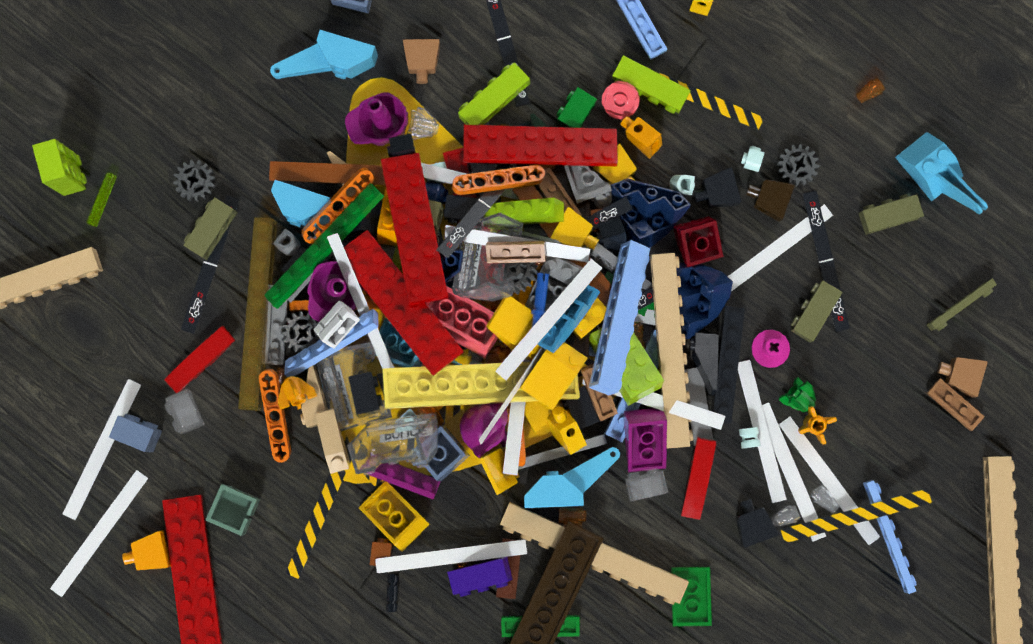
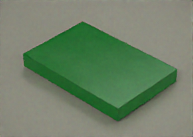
M671 567L672 574L689 582L680 604L675 602L672 605V626H712L710 567Z

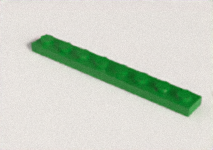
M372 183L367 185L267 291L264 296L273 307L278 309L333 251L327 236L338 233L342 242L384 197Z

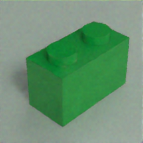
M577 87L575 92L572 90L566 100L569 102L565 108L562 106L556 115L558 117L557 123L563 127L581 128L597 102L595 97Z

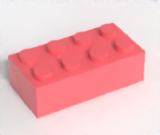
M446 286L448 292L447 299L426 302V304L458 344L485 359L498 339L486 327L494 312Z

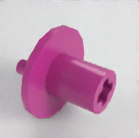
M765 330L759 333L752 343V355L764 367H778L787 360L790 353V345L786 336L776 330Z

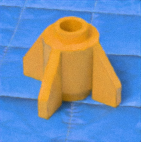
M287 377L284 379L279 393L278 405L280 410L290 407L289 403L292 406H297L298 410L301 409V404L306 401V396L308 400L317 397L315 388L299 377Z
M811 406L808 407V415L804 418L803 425L798 429L799 434L810 432L817 436L821 444H826L822 433L826 430L827 424L836 422L837 419L834 416L822 417L816 414L814 407Z

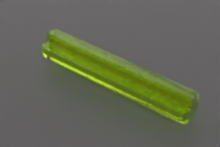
M109 172L105 174L87 219L88 225L97 227L117 178L115 174Z

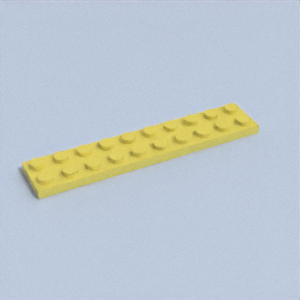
M522 362L507 380L495 372L502 363L448 365L434 376L430 374L426 367L383 368L384 408L504 403L531 362ZM578 374L560 400L580 398ZM519 388L510 403L538 400Z

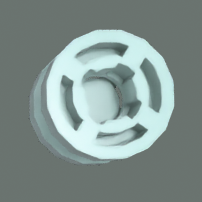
M758 427L739 429V435L742 437L741 449L761 446L760 440L757 437L759 433ZM745 438H755L752 440H745Z

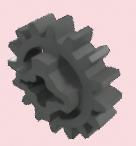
M799 144L797 149L792 145L790 151L786 148L784 150L785 155L781 154L779 156L782 161L777 163L778 166H781L778 173L784 174L781 179L787 178V183L790 184L793 181L795 186H798L799 182L803 186L806 185V180L811 182L813 180L812 176L818 174L815 170L820 167V165L815 164L819 158H813L815 151L809 153V147L807 146L805 149H802V144ZM796 153L800 154V155L797 156V157L790 156V155L796 154ZM801 159L800 168L795 172L797 166L796 163L799 162ZM798 174H806L804 177H797Z
M190 160V165L183 162L184 168H177L180 173L174 174L178 180L174 181L173 184L179 186L175 190L182 192L181 197L185 198L187 196L189 201H192L194 197L195 201L199 202V197L206 199V193L212 194L209 189L210 187L215 188L212 181H215L216 178L211 176L214 173L212 169L207 170L208 164L205 163L202 166L200 160L197 161V164ZM202 171L206 174L207 180L202 178ZM197 178L198 182H194L193 184L191 180H195ZM183 182H185V183L188 185V186H187V189H188L187 191L185 190V188H184V186H183Z
M535 262L505 263V268L500 269L503 273L498 275L501 279L498 282L501 288L511 295L514 292L518 295L520 290L525 292L527 286H532L531 281H536L534 275L538 273L536 270L538 265Z
M299 310L297 316L292 312L291 319L285 318L287 324L281 325L285 330L281 331L280 334L286 336L282 339L283 342H288L287 347L289 349L294 346L293 350L295 352L299 348L302 351L315 344L317 339L321 340L315 331L313 336L311 335V329L315 328L319 322H315L310 317L308 311L303 315V312ZM305 319L304 322L301 323L295 322L297 320ZM290 327L293 328V334L291 335V338L289 334ZM300 328H301V329H304V331H305V334H304V335H302L301 333H299L298 330H299ZM300 341H308L303 344H298Z

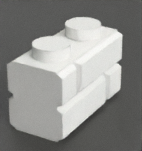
M338 301L313 330L321 341L335 349L360 319L349 306Z

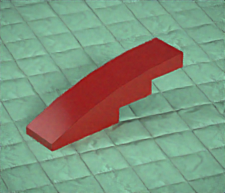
M221 326L164 380L176 394L180 393L192 380L196 379L208 366L212 365L230 347L235 339L224 326Z
M697 437L681 516L698 520L701 518L715 453V440Z

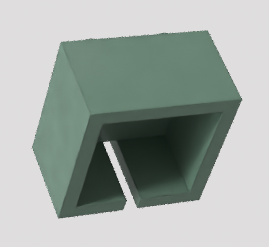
M221 484L205 521L243 536L246 534L252 520L249 516L254 515L260 499L229 485Z

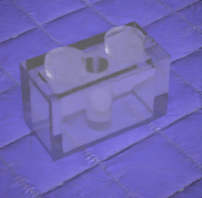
M185 389L165 398L167 402L165 408L168 414L173 416L174 421H172L176 432L179 431L180 434H186L205 425L190 390Z
M658 467L646 470L647 474L639 475V472L628 474V478L624 479L629 502L668 493L663 470L658 471Z

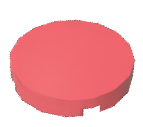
M617 81L605 89L601 102L609 116L622 120L636 112L639 107L640 97L633 85L628 82Z

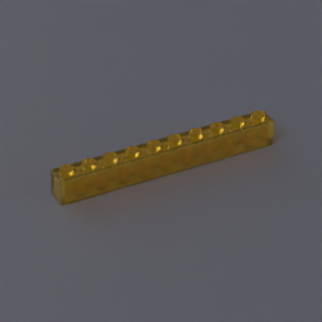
M254 217L239 410L261 411L262 407L259 375L265 370L264 358L268 300L264 295L269 290L270 285H272L275 249L273 243L275 242L277 222L271 218Z

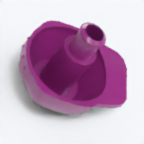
M388 92L380 93L365 99L358 107L350 111L345 118V125L348 135L354 144L372 143L376 146H384L390 144L389 138L405 134L408 125V112L402 101Z
M334 260L318 265L311 276L307 291L309 295L308 312L311 318L320 322L338 301L343 302L354 310L356 305L338 262Z
M503 403L472 404L460 420L462 439L478 458H481L487 451L498 444L506 447L507 432L505 431V426L508 421L507 407L483 443L480 445L479 442L480 437Z

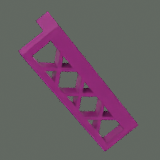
M370 453L360 471L431 499L435 498L441 482L436 481L431 476Z

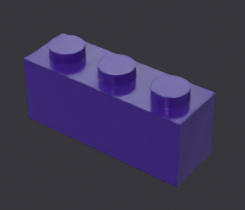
M507 557L447 572L453 595L459 594L460 597L470 595L471 591L476 589L478 593L490 590L489 586L496 585V588L507 586V582L513 580Z

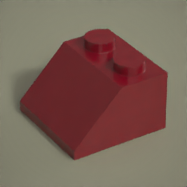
M707 216L673 226L677 246L687 267L724 257L717 221Z

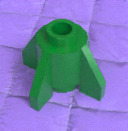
M798 377L795 378L794 386L789 389L788 393L783 394L778 399L784 405L803 413L808 412V407H815L816 401L813 386L808 381L803 383Z

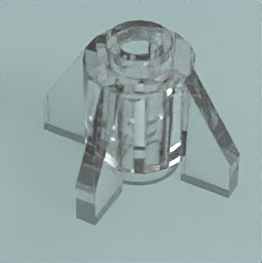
M418 107L416 111H411L410 127L407 134L411 133L413 140L432 137L434 134H437L439 124L425 108Z

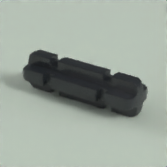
M388 574L387 582H389V585H387L388 603L386 604V611L396 612L398 574Z

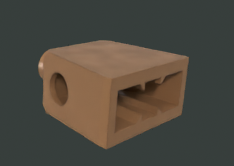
M439 39L403 40L409 74H416V83L418 84L428 83V74L436 73L440 50Z
M955 357L952 358L950 364L940 362L937 373L947 375L945 383L951 388L969 397H978L988 362Z

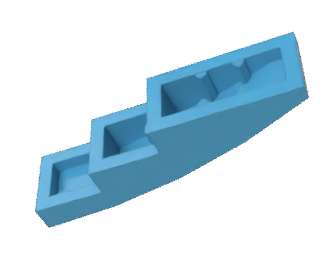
M587 285L537 345L554 353L579 325L600 291Z

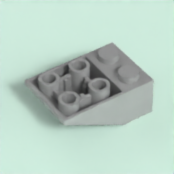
M546 257V262H544L540 273L550 274L545 311L549 309L583 267L564 258ZM537 279L525 304L531 310H534Z

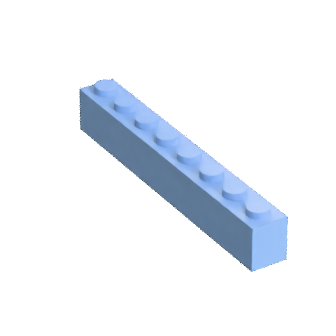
M633 240L627 241L620 246L588 387L606 395L618 393L622 386L621 379L626 368V357L630 350V338L634 332V320L638 314V302L642 296L641 288L646 278L645 270L650 259V248Z

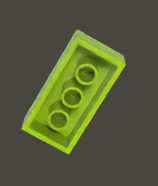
M56 139L32 145L43 184L63 196L86 190L85 184L87 180L85 174L81 173L80 170L82 162L79 155H76L74 151H71Z
M602 328L591 333L589 337V344L595 353L597 352ZM634 332L630 338V350L626 357V368L622 375V386L619 390L628 406L657 391L664 382L663 377Z

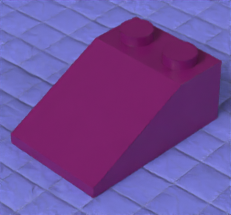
M656 408L624 411L628 472L665 469L667 418L664 411Z

